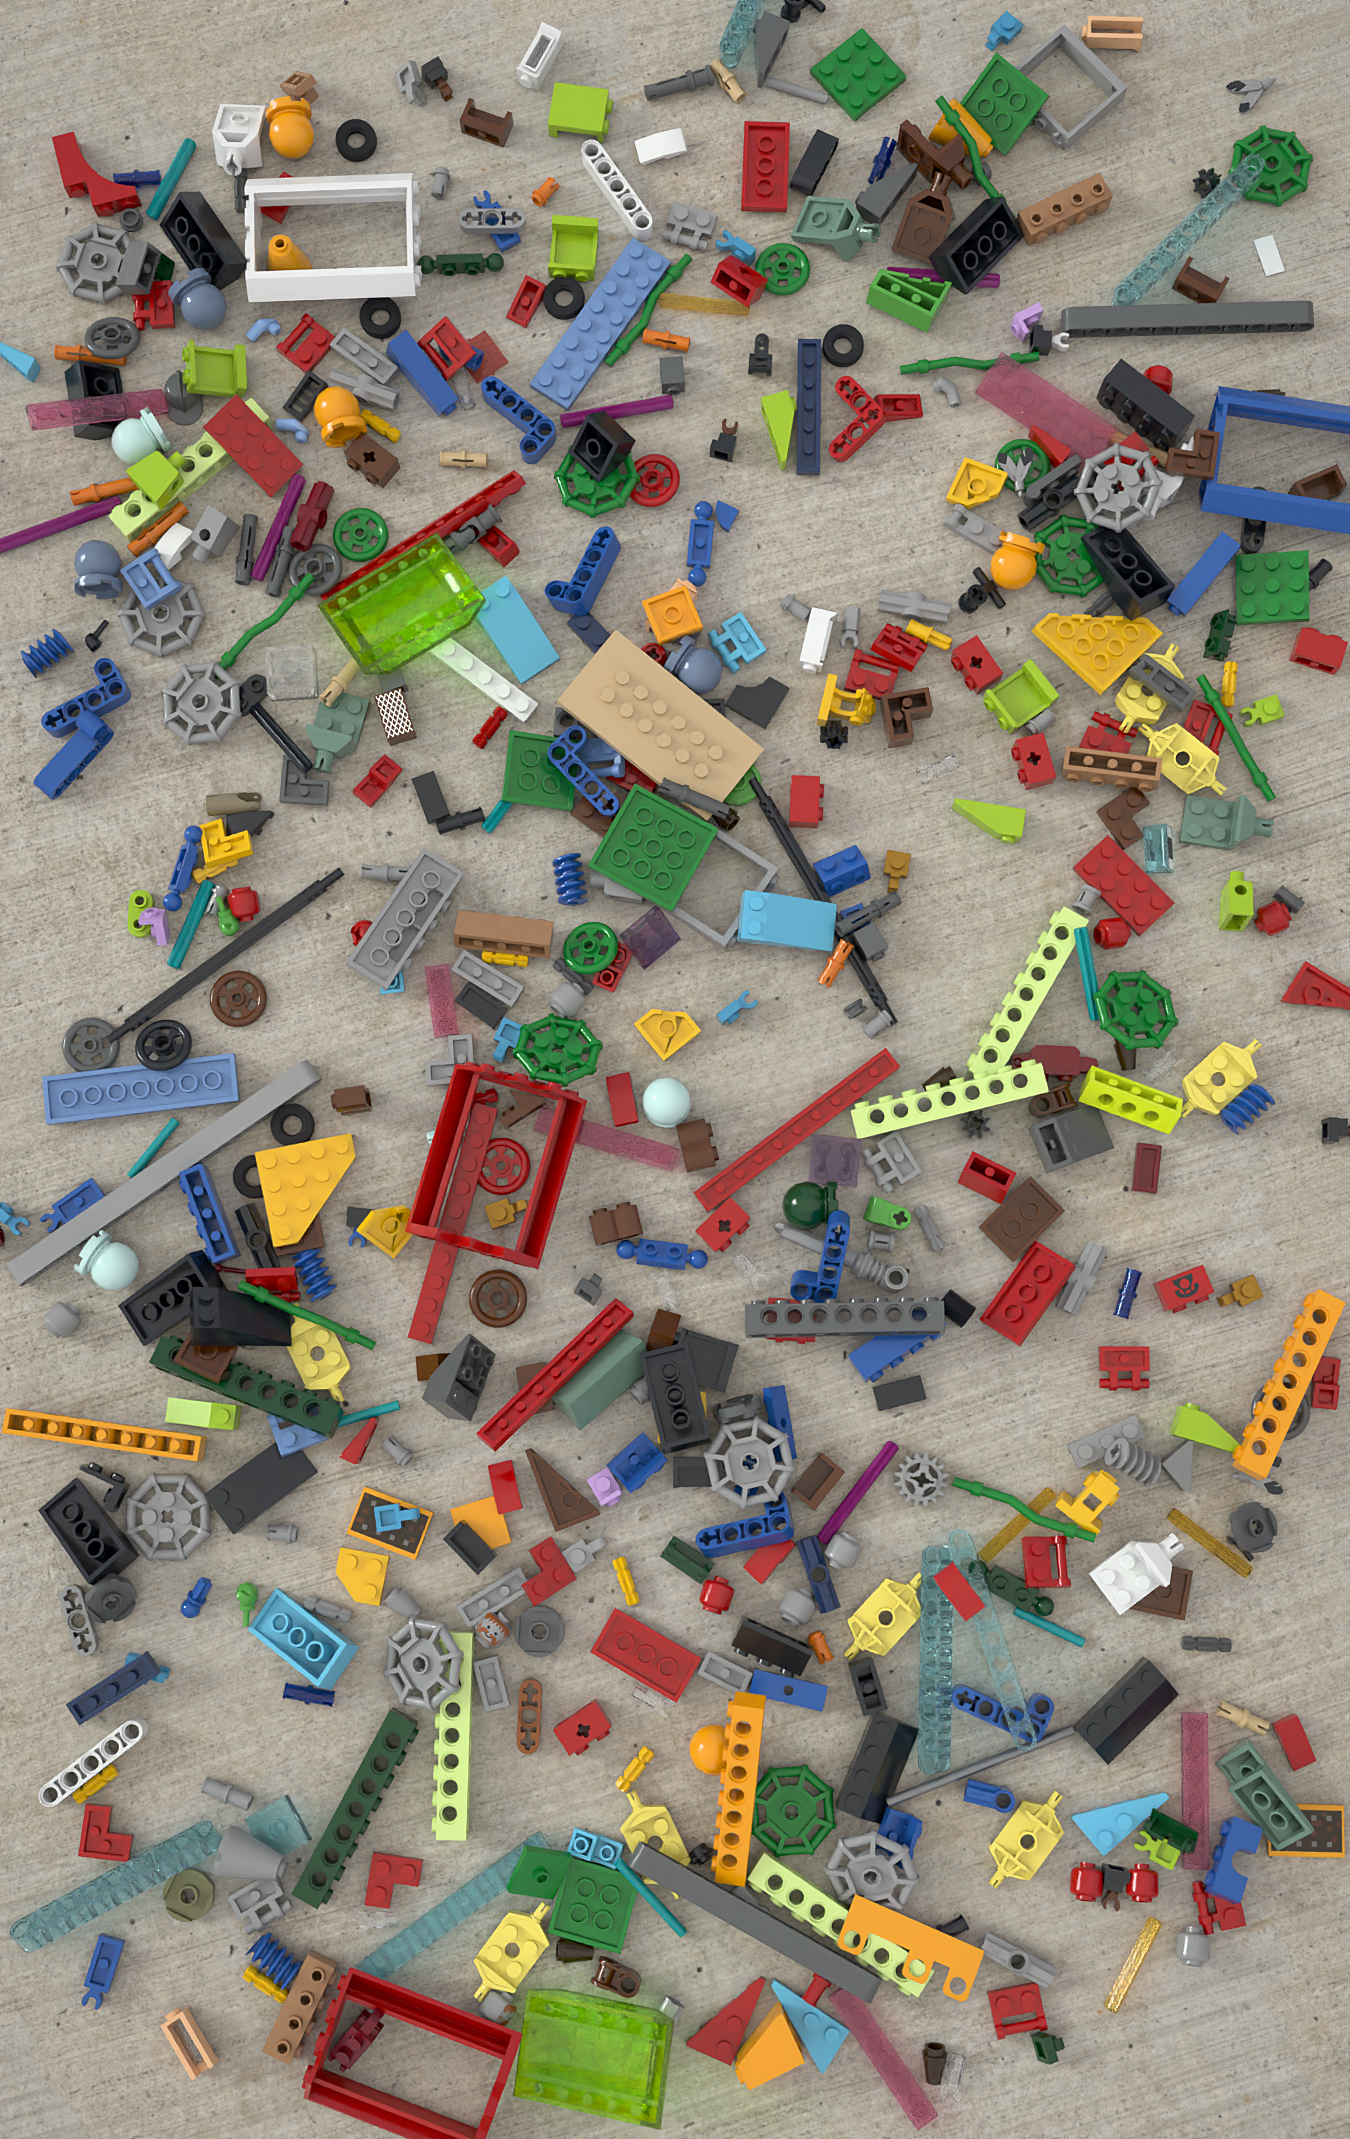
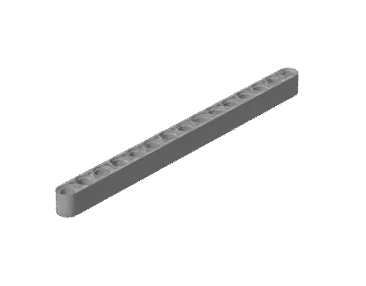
M308 1060L300 1062L7 1264L8 1269L19 1286L30 1283L84 1246L93 1235L95 1237L100 1235V1230H107L180 1180L178 1172L201 1163L203 1164L273 1116L277 1109L290 1104L315 1087L321 1081V1078Z

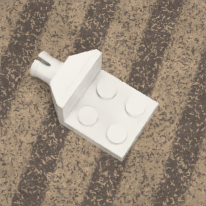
M220 104L212 134L217 165L223 166L227 174L232 175L235 169L236 176L241 173L242 168L263 167L260 136L266 118V106Z
M1194 437L1191 438L1189 444L1183 443L1181 449L1192 451ZM1156 470L1160 480L1163 481V486L1160 487L1151 510L1152 515L1149 518H1144L1145 520H1154L1158 508H1163L1172 502L1184 479L1183 476L1167 475ZM1146 471L1141 478L1143 482L1150 481ZM1150 488L1143 490L1142 496L1140 498L1141 500H1143L1141 504L1142 506L1144 505Z
M1173 1533L1158 1544L1131 1540L1088 1574L1115 1611L1121 1615L1159 1585L1167 1587L1170 1584L1172 1571L1170 1560L1185 1548L1181 1543H1178L1179 1540Z

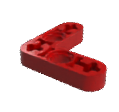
M850 376L839 378L835 384V390L858 417L829 445V453L837 462L848 460L886 422V414L883 409ZM845 385L849 386L854 392L852 395L843 388ZM861 397L866 398V402L862 407H855L857 399ZM873 414L878 416L876 420L871 417ZM864 422H866L867 425H869V428H868V429H867L866 426L863 424ZM858 428L863 429V433L859 438H852L854 430ZM847 438L852 443L851 445H849L848 442H846ZM839 447L843 448L844 451L842 453L837 451Z

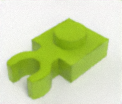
M1277 694L1255 701L1252 704L1254 709L1246 707L1238 713L1239 716L1244 714L1250 716V720L1243 724L1244 727L1252 726L1256 720H1259L1262 726L1282 719L1285 716Z
M1140 1830L1139 1834L1146 1837L1147 1843L1140 1845L1135 1842L1134 1847L1140 1851H1151L1150 1860L1172 1871L1181 1851L1168 1845L1167 1838L1163 1841L1159 1839L1155 1841L1151 1835L1146 1834L1145 1830Z

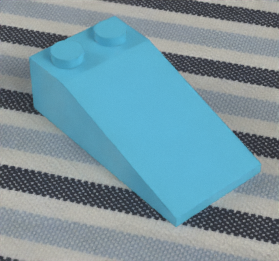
M504 576L467 601L469 611L521 685L560 660L559 655L507 576Z
M745 890L741 895L737 942L832 952L837 904Z
M279 1588L273 1591L248 1628V1631L317 1687L330 1690L359 1649V1646L313 1612L305 1609L303 1605Z

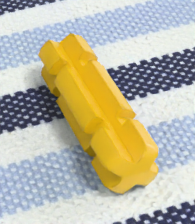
M364 409L359 416L365 420L366 425L369 424L370 428L384 437L387 436L393 443H397L402 435L400 430L391 427V424L377 415H373L368 409Z
M1228 661L1224 665L1225 674L1223 676L1221 703L1224 708H1232L1234 705L1237 682L1236 672H1238L1237 662Z
M238 859L211 868L204 865L203 869L200 867L192 872L193 877L200 884L203 880H207V877L212 878L226 871L227 867L232 868L238 865Z
M483 951L482 961L489 964L495 962V964L514 966L517 964L518 967H527L529 956Z
M618 1557L612 1563L614 1569L618 1572L616 1575L622 1592L626 1595L624 1597L628 1606L637 1604L640 1599L638 1593L634 1590L636 1587L630 1570L626 1567L628 1565L625 1557Z
M646 1746L642 1747L638 1752L639 1756H635L623 1772L624 1776H620L615 1783L616 1787L624 1793L632 1786L631 1782H635L646 1768V1763H649L654 1757V1752Z
M113 1764L108 1765L102 1772L86 1782L83 1787L73 1792L74 1800L78 1804L83 1803L89 1796H92L105 1786L108 1781L113 1780L119 1774Z
M249 1965L243 1973L242 1978L249 1983L253 1982L254 1987L269 1997L271 1995L274 1996L273 1999L278 2003H284L288 1997V1989L284 1988L281 1990V1987L277 1986L279 1983L274 1984L273 1979L267 1977L263 1972L261 1974L258 1973V1969L254 1966Z

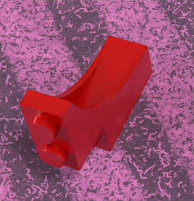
M74 131L52 137L63 186L69 198H80L85 194H89L92 206L98 217H109L114 213L142 206L135 186L114 183L99 175L89 166L83 157L80 143Z

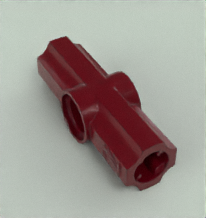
M318 481L314 483L306 504H301L298 508V523L290 539V544L299 551L306 552L310 550L318 529H323L326 525L328 517L327 508L335 492L333 487L326 482Z

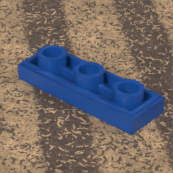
M785 1385L763 1388V1402L768 1415L767 1423L782 1433H787L792 1459H796L797 1454ZM777 1445L772 1449L775 1461L782 1462L780 1448Z
M754 1668L749 1693L766 1695L767 1699L823 1712L828 1686ZM787 1685L793 1687V1691L790 1694L784 1692V1687Z

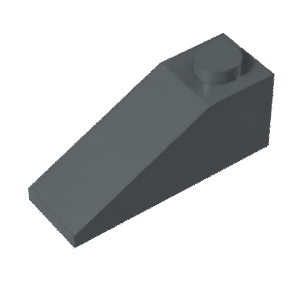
M764 11L760 20H756L753 27V33L755 34L754 50L757 87L762 88L788 37L790 23L789 20Z
M914 162L871 184L865 192L861 191L855 200V204H857L856 209L863 220L869 224L877 223L881 225L916 178L919 164Z

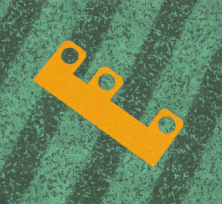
M855 1894L837 1941L840 1949L854 1955H859L864 1948L869 1932L909 1949L902 1969L904 1977L923 1984L927 1981L933 1963L936 1961L950 1968L943 1986L944 1994L960 2002L967 2000L985 1951ZM848 1931H856L860 1935V1944L855 1948L848 1947L844 1942L845 1934ZM915 1959H920L925 1964V1972L919 1977L913 1976L909 1971V1965ZM955 1977L962 1978L966 1983L965 1991L959 1995L954 1994L950 1990V1982Z

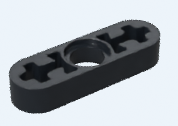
M1260 486L1252 488L1267 491L1265 488ZM1243 518L1240 545L1241 550L1245 554H1256L1262 548L1266 521L1261 520L1259 526H1253L1249 523L1248 518ZM1252 533H1256L1254 535V543H1256L1254 547H1250L1248 542Z

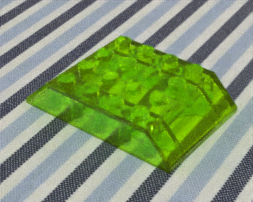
M435 533L317 604V607L364 675H388L469 627L483 607L486 599L438 533Z
M528 1989L522 2025L523 2036L520 2042L513 2096L660 2130L674 2019L658 2009L570 1990Z

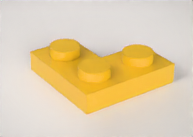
M222 819L199 825L202 829L201 841L205 863L208 868L254 854L251 835L248 830L227 836L225 823Z

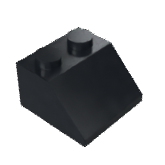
M601 411L586 415L568 453L594 478L602 482L627 459L636 440L607 412Z

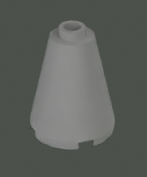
M231 1825V1828L228 1827L219 1845L217 1852H220V1861H214L213 1876L277 1881L279 1877L283 1878L288 1862L284 1861L285 1856L237 1826Z

